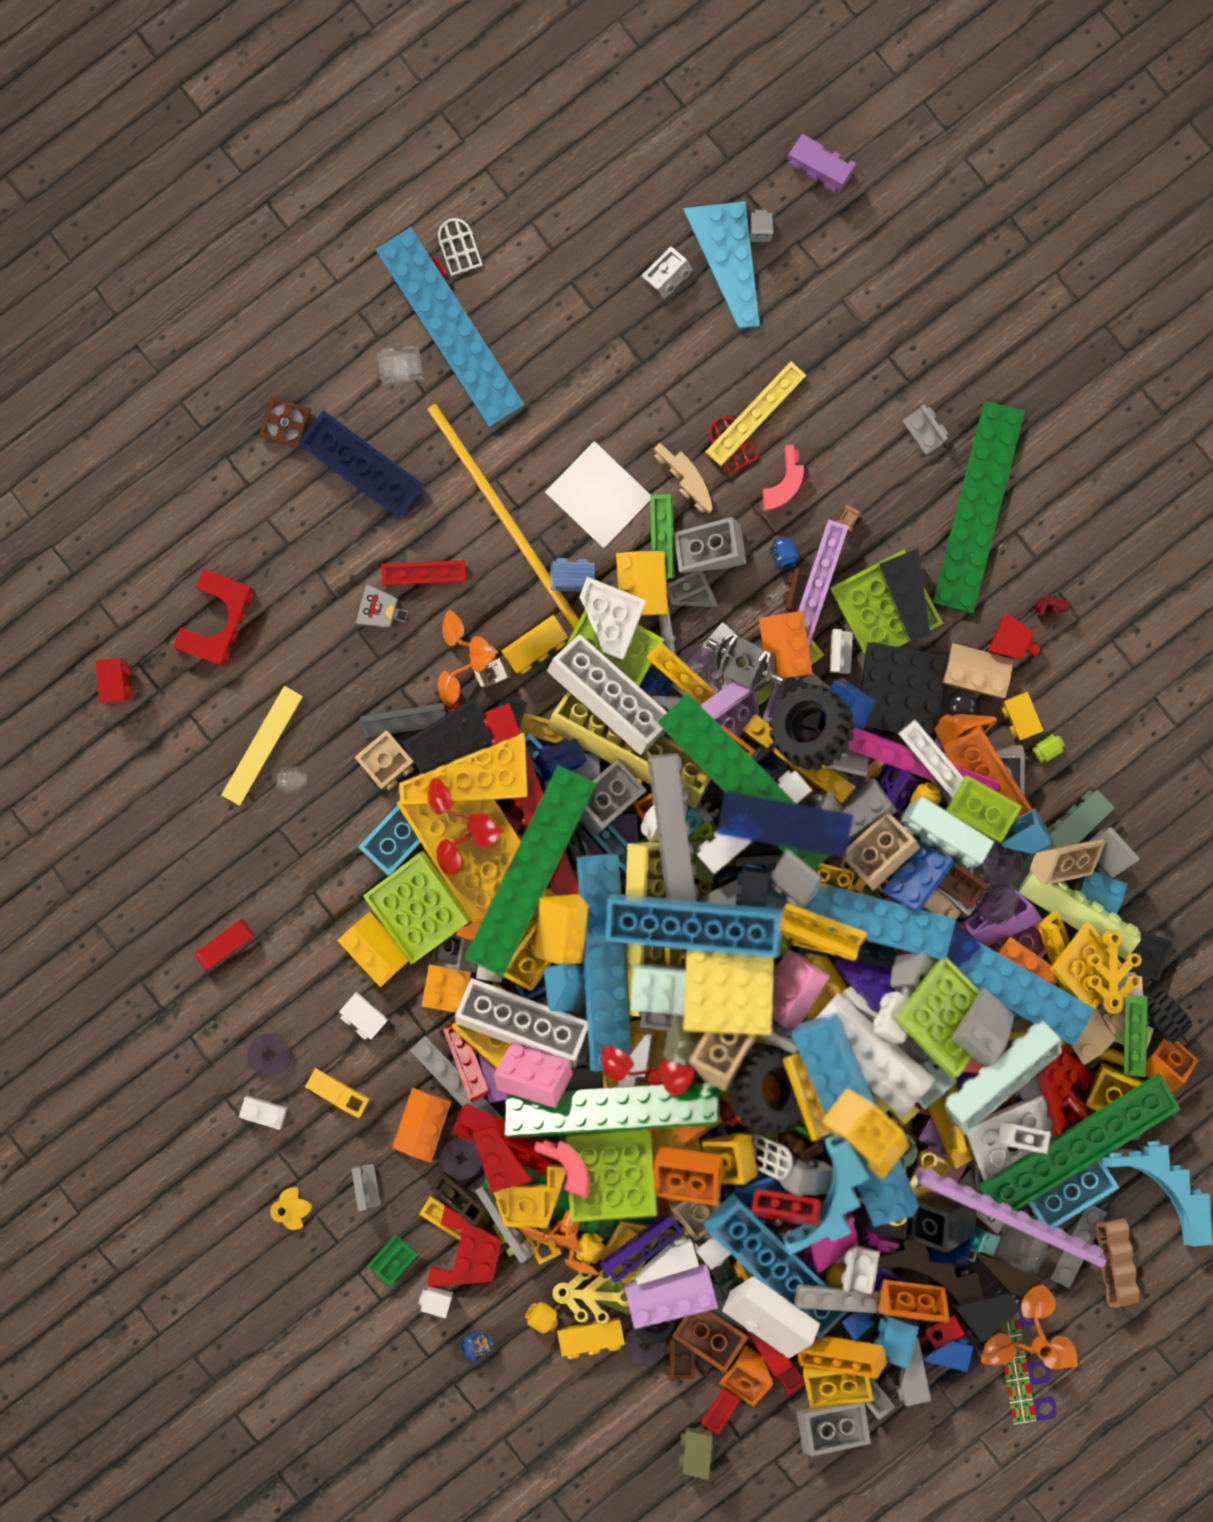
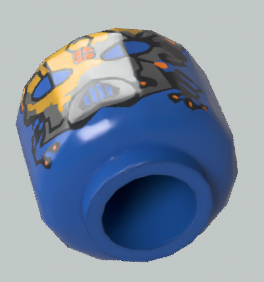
M786 537L775 539L774 544L769 549L774 565L781 567L783 570L794 567L800 557L794 540L786 539Z
M482 1330L465 1335L463 1342H461V1349L465 1358H469L471 1361L488 1357L491 1354V1347L494 1346L491 1336L486 1335Z

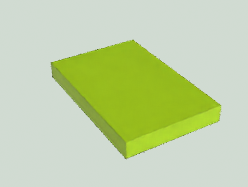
M965 775L945 811L1002 843L1022 806L970 776Z

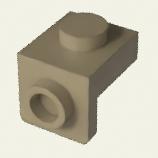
M503 657L492 661L481 672L474 671L475 679L481 688L492 686L511 677Z

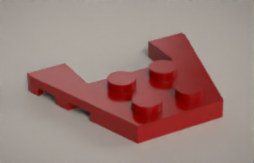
M1061 1045L1062 1053L1038 1073L1043 1099L1048 1101L1047 1117L1052 1119L1053 1127L1050 1130L1052 1135L1060 1136L1067 1124L1060 1105L1068 1095L1071 1086L1075 1082L1079 1091H1087L1094 1079V1076L1063 1045Z
M445 1205L440 1225L458 1229L462 1232L453 1271L432 1266L427 1286L493 1282L503 1239L485 1228H474L450 1206Z

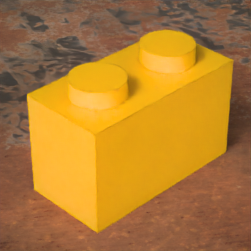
M1028 692L1002 702L1001 712L1005 719H1009L1011 724L1009 731L1013 739L1016 738L1017 741L1044 731Z

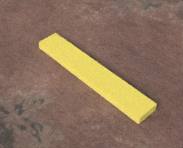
M790 362L705 453L721 467L806 377V374L793 362Z
M286 686L283 687L223 791L222 796L239 806L242 804L303 696Z

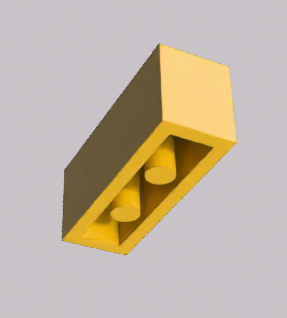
M620 1317L611 1318L606 1324H600L595 1321L558 1328L557 1331L562 1357L567 1356V1359L577 1358L580 1356L579 1353L588 1352V1355L598 1354L600 1349L608 1348L609 1351L621 1349V1345H625Z

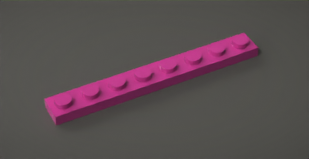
M858 728L851 730L854 737L853 741L848 743L850 746L849 750L938 782L911 748ZM953 764L963 778L965 775H968L996 792L998 791L1000 781Z

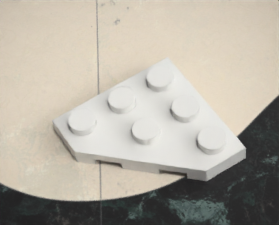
M587 577L580 594V599L587 611L594 632H596L600 646L603 652L623 660L647 600Z

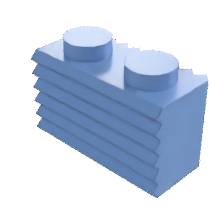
M558 558L551 564L552 591L582 592L587 577L595 579V563H589L587 559L568 562L566 558Z

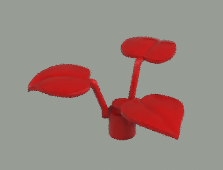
M434 777L431 780L427 793L430 809L437 815H442L445 812L448 815L469 818L466 828L470 833L457 839L452 844L448 839H444L437 847L438 864L441 870L447 876L458 873L463 864L462 854L456 848L458 843L473 836L474 842L478 847L488 848L500 838L504 829L498 826L484 812H479L475 815L474 813L465 814L449 810L453 805V798L449 789L439 778Z
M603 1046L602 1048L603 1070L608 1077L616 1081L625 1079L626 1075L650 1074L649 1082L652 1086L664 1085L665 1090L669 1094L679 1095L688 1088L694 1076L695 1068L670 1060L664 1061L655 1070L650 1068L649 1070L631 1072L630 1070L633 1068L634 1063L626 1052L613 1046ZM646 1129V1130L650 1131L651 1134H653V1133L656 1132L658 1129Z

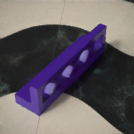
M889 765L879 785L884 792L888 791L889 799L898 810L892 815L897 820L919 779L903 769ZM894 771L900 773L897 780L891 783L890 778Z
M667 1211L600 1262L601 1267L617 1283L684 1231L669 1211ZM671 1225L676 1228V1231L671 1235L662 1234ZM658 1237L657 1245L654 1248L645 1247L646 1244ZM641 1250L638 1260H628L630 1256ZM621 1263H624L623 1271L616 1276L612 1270Z

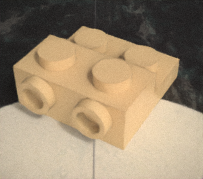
M387 730L355 756V759L383 791L386 788L388 791L393 789L398 784L397 779L400 776L406 777L414 770L412 766L415 762Z
M684 1200L672 1201L669 1203L671 1207L669 1213L676 1222L678 1220L681 1221L683 1224L681 1228L687 1237L692 1236L697 1241L708 1233L703 1222L721 1205V1202L719 1201L718 1205Z

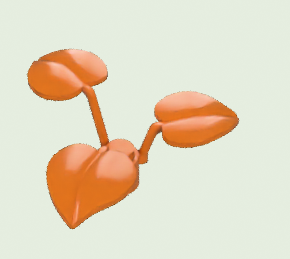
M448 610L442 625L443 638L449 646H456L457 642L460 645L468 646L471 664L459 668L451 674L449 671H443L439 677V695L443 703L448 708H451L456 704L460 696V684L455 675L471 667L476 672L485 670L494 661L497 651L480 636L473 637L470 643L462 641L461 638L464 635L463 624L454 611Z
M566 1210L562 1221L558 1220L555 1227L549 1233H542L523 1226L517 1227L529 1238L548 1242L550 1238L555 1243L570 1249L569 1260L565 1259L564 1262L573 1270L584 1274H600V1271L574 1258V1251L582 1253L583 1248L576 1238L579 1222H571L570 1210ZM561 1227L560 1231L566 1235L559 1236L553 1234Z
M1039 1285L1029 1290L1021 1302L1023 1316L1025 1318L1034 1317V1322L1039 1332V1337L1033 1340L1032 1347L1017 1341L1012 1342L1011 1337L1006 1333H996L990 1336L984 1344L981 1355L982 1363L987 1365L1006 1364L1015 1358L1017 1351L1014 1346H1018L1030 1351L1032 1354L1036 1352L1039 1358L1043 1360V1363L1050 1369L1077 1368V1353L1071 1340L1065 1336H1055L1049 1343L1042 1332L1038 1317H1049L1054 1312L1056 1306L1053 1294L1045 1285Z

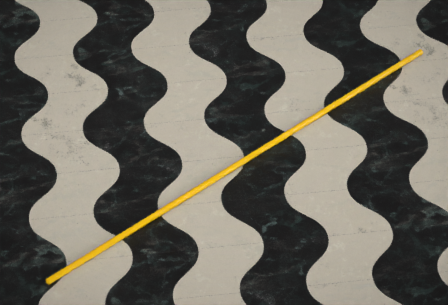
M437 404L430 406L427 410L574 630L579 622V618L561 591L551 590V576ZM699 802V806L703 809L702 803ZM714 823V826H713V827L715 828V831L717 832L719 829L717 828V826H716L715 823ZM737 856L731 859L732 866L736 867ZM788 942V943H789V947H790V951H792L791 943Z

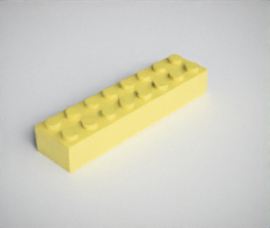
M567 691L551 716L548 730L611 764L619 759L632 775L650 785L648 757L671 753L677 755L682 765L679 776L680 779H683L684 788L688 794L686 804L695 809L713 781L676 742L663 735L640 755L570 691Z
M659 842L628 844L626 895L666 899ZM624 943L629 1015L640 1017L642 1016V1011L631 1010L635 963L666 965L665 947Z

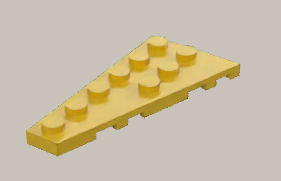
M525 733L399 783L400 805L428 804L427 793L431 780L434 777L439 778L446 785L452 795L453 802L528 797Z

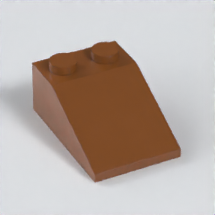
M711 1310L685 1316L672 1335L674 1339L724 1373L728 1371L750 1337Z

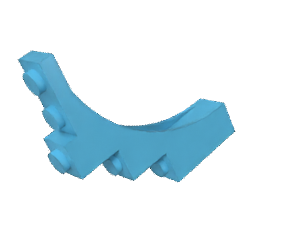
M833 1135L825 1139L833 1159L834 1169L831 1187L822 1204L819 1226L804 1224L782 1236L790 1255L828 1236L833 1242L851 1233L844 1214L860 1206L853 1187L870 1178L856 1149L844 1137Z
M1148 1141V1145L1140 1146V1151H1129V1155L1122 1156V1152L1109 1153V1157H1102V1166H1129L1151 1177L1162 1187L1178 1213L1184 1245H1213L1210 1194L1202 1193L1201 1189H1190L1189 1170L1181 1169V1165H1170L1168 1145H1161L1160 1141Z

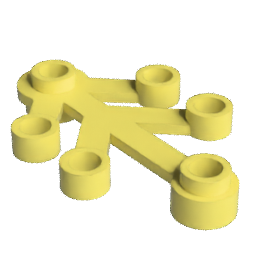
M603 1269L600 1271V1276L583 1290L575 1289L584 1280L591 1279L592 1274L583 1277L582 1273L579 1272L569 1283H559L553 1289L554 1299L560 1304H567L575 1314V1319L581 1323L586 1322L589 1316L587 1311L581 1309L574 1299H582L595 1314L596 1321L600 1324H606L609 1321V1315L607 1312L602 1311L594 1300L618 1302L623 1307H629L628 1300L622 1301V1296L626 1294L625 1289L619 1293L596 1291L605 1282L612 1280L610 1276L607 1279L603 1278L605 1272ZM562 1289L566 1290V1295L564 1297L560 1296V1291ZM584 1312L585 1317L584 1319L580 1320L578 1318L579 1313ZM601 1314L606 1315V1319L604 1321L599 1320V1316Z

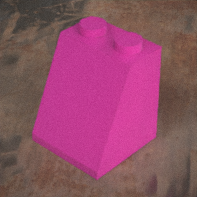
M850 1212L844 1215L848 1221L851 1233L833 1242L828 1236L795 1252L818 1273L845 1256L846 1252L852 1247L858 1246V1234L853 1223L855 1220Z

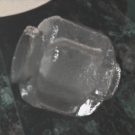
M298 766L282 767L275 774L276 788L283 794L300 793L303 790V785H307V775L305 772L302 773L301 768Z

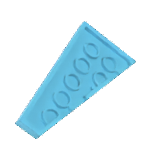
M746 202L683 208L738 329L759 327Z

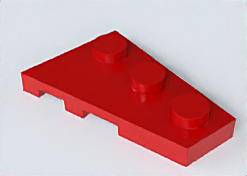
M494 1125L473 1131L491 1193L532 1181L531 1176L509 1149Z

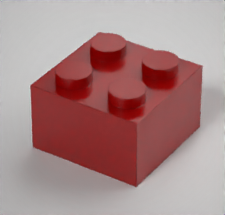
M122 658L95 660L99 703L111 705L131 702L130 697H133V686L129 685L128 676H131L130 664H127L126 660Z

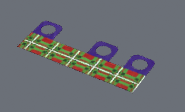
M1020 1311L998 1329V1333H1006L1011 1337L1012 1342L1017 1341L1023 1344L1021 1327L1035 1325L1034 1320L1026 1321ZM1014 1346L1017 1351L1015 1358L1003 1364L1013 1424L1054 1418L1057 1414L1054 1398L1048 1396L1033 1399L1031 1385L1045 1383L1050 1380L1049 1368L1043 1363V1360L1027 1363L1025 1350ZM1040 1365L1045 1368L1046 1375L1042 1379H1036L1033 1376L1032 1370L1035 1366ZM1047 1401L1051 1404L1052 1411L1050 1414L1042 1415L1039 1412L1038 1407L1041 1402Z

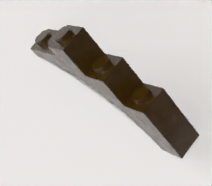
M911 1232L908 1233L907 1239L898 1240L900 1248L892 1249L890 1253L879 1255L877 1268L903 1267L922 1273L941 1287H945V1291L951 1296L955 1304L984 1297L977 1272L963 1269L958 1271L956 1275L949 1253H943V1251L939 1250L930 1253L931 1257H929L926 1244L911 1239Z

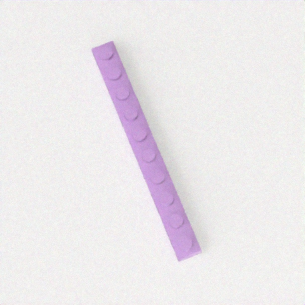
M832 520L827 521L798 611H803L808 648L849 527ZM799 676L790 677L788 679L798 681ZM774 682L762 718L764 721L770 722V719L774 718L772 711L779 706L778 701L782 697L784 685L780 686Z
M919 1167L916 1172L918 1183L1101 1268L1107 1262L1103 1250L1097 1245L1093 1244L1091 1246L1077 1236L1071 1237L1060 1228L1054 1229L1043 1220H1035L1023 1211L1017 1212L1006 1203L1002 1202L1000 1204L995 1202L990 1196L986 1194L980 1195L969 1186L965 1185L963 1187L952 1178H943L932 1169L928 1168L926 1170Z

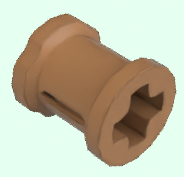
M846 505L845 512L840 520L836 522L849 526L847 531L851 533L854 523L862 514L853 507Z

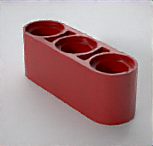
M242 918L193 955L206 972L255 935Z
M748 1331L775 1378L794 1368L788 1357L754 1333Z

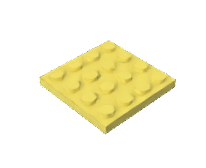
M687 949L683 1031L770 1036L773 957Z

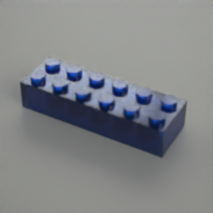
M324 410L298 443L302 449L400 521H402L426 488L423 483Z
M725 791L717 835L845 858L853 814Z

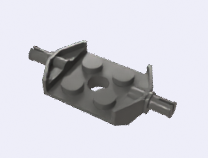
M732 633L721 643L712 638L707 641L709 643L706 646L715 650V666L719 673L753 691H760L771 681L780 686L785 684L786 678L776 674L774 652H768L740 637L739 633ZM742 656L746 660V665L743 668L739 665V659Z

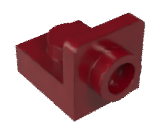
M1046 594L1043 598H1039L1036 610H1039L1037 615L1043 616L1047 606L1050 607V611L1061 614L1062 611H1068L1070 603Z

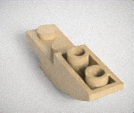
M659 443L654 448L656 453L654 457L661 464L667 463L671 467L669 471L676 478H683L679 483L681 488L679 492L687 499L691 497L696 502L694 506L700 512L704 513L706 511L710 514L712 512L711 499L707 487L695 466L682 451L675 457Z

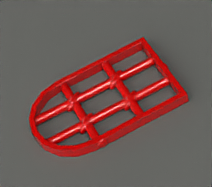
M727 416L717 418L712 423L709 430L711 444H713L717 440H713L711 435L713 426L719 435L718 437L722 435L719 428L716 425V422L723 419L724 423L728 428L730 425L727 419H730L732 421H735L736 419ZM748 438L746 439L747 442L735 451L740 450L747 462L739 465L733 453L731 458L736 468L730 471L727 463H724L729 474L759 458ZM747 445L751 447L756 456L749 460L744 451V447Z

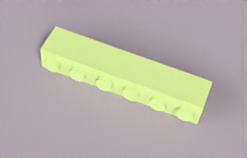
M1030 871L1020 884L1019 892L1023 896L1050 913L1054 910L1058 911L1061 919L1077 930H1080L1085 923H1090L1101 938L1106 931H1118L1121 935L1118 955L1125 960L1141 941L1140 932L1136 926L1121 921L1117 914L1105 911L1098 902L1089 901L1082 892L1078 890L1073 891L1064 881L1044 885ZM1115 935L1111 937L1113 943L1116 941Z

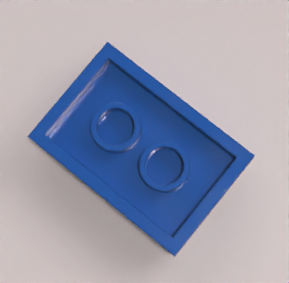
M920 841L918 842L920 849L900 866L882 891L885 896L919 913L955 863L952 858Z

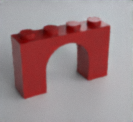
M203 569L196 589L224 601L229 612L228 622L221 632L213 636H202L180 627L173 647L223 666V663H227L230 658L231 651L228 650L231 643L235 644L239 634L236 631L239 623L242 624L246 617V612H244L246 604L250 605L254 593L251 592L253 588Z

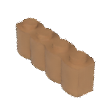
M1125 1218L1110 1219L1098 1222L1095 1225L1099 1247L1103 1250L1107 1260L1102 1268V1275L1106 1285V1299L1109 1307L1119 1308L1139 1303L1140 1290L1135 1282L1136 1267L1132 1261L1133 1248L1129 1241L1130 1228Z

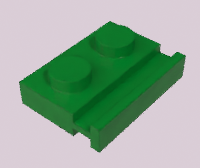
M395 1234L367 1267L373 1270L386 1284L391 1286L417 1257L418 1253Z

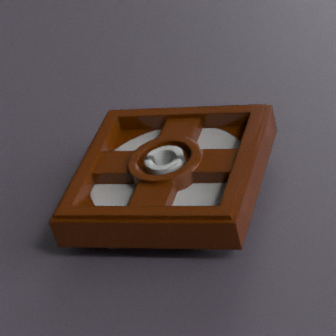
M271 396L259 437L299 449L312 409Z

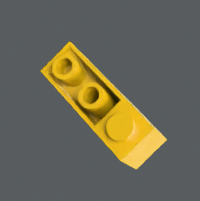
M316 1068L305 1086L357 1118L361 1117L371 1099Z

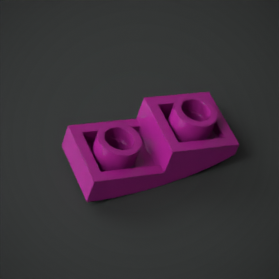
M862 1232L861 1240L868 1241L870 1247H875L880 1252L890 1253V1250L899 1247L898 1242L892 1237L873 1232Z

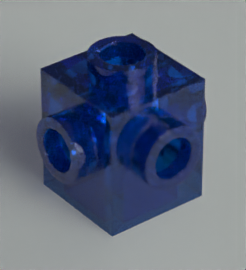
M650 667L643 678L640 688L651 698L653 696H665L674 682L659 669L656 670Z

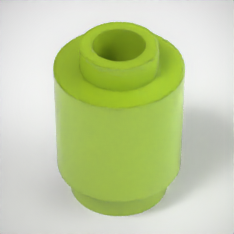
M1051 734L1035 744L1036 747L1032 751L1040 763L1048 762L1064 752L1062 747L1065 745L1059 736L1055 737Z

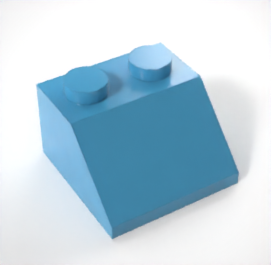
M1034 808L1014 820L1001 844L1005 848L1034 854L1037 851L1042 852L1046 850L1051 844L1048 828Z
M1093 871L1092 875L1081 877L1078 891L1082 892L1089 901L1098 902L1105 911L1117 914L1128 883Z
M560 964L543 969L549 1011L580 1012L586 1001L584 965Z
M884 1315L879 1321L878 1330L880 1334L874 1344L884 1346L887 1362L909 1369L918 1326L910 1318Z

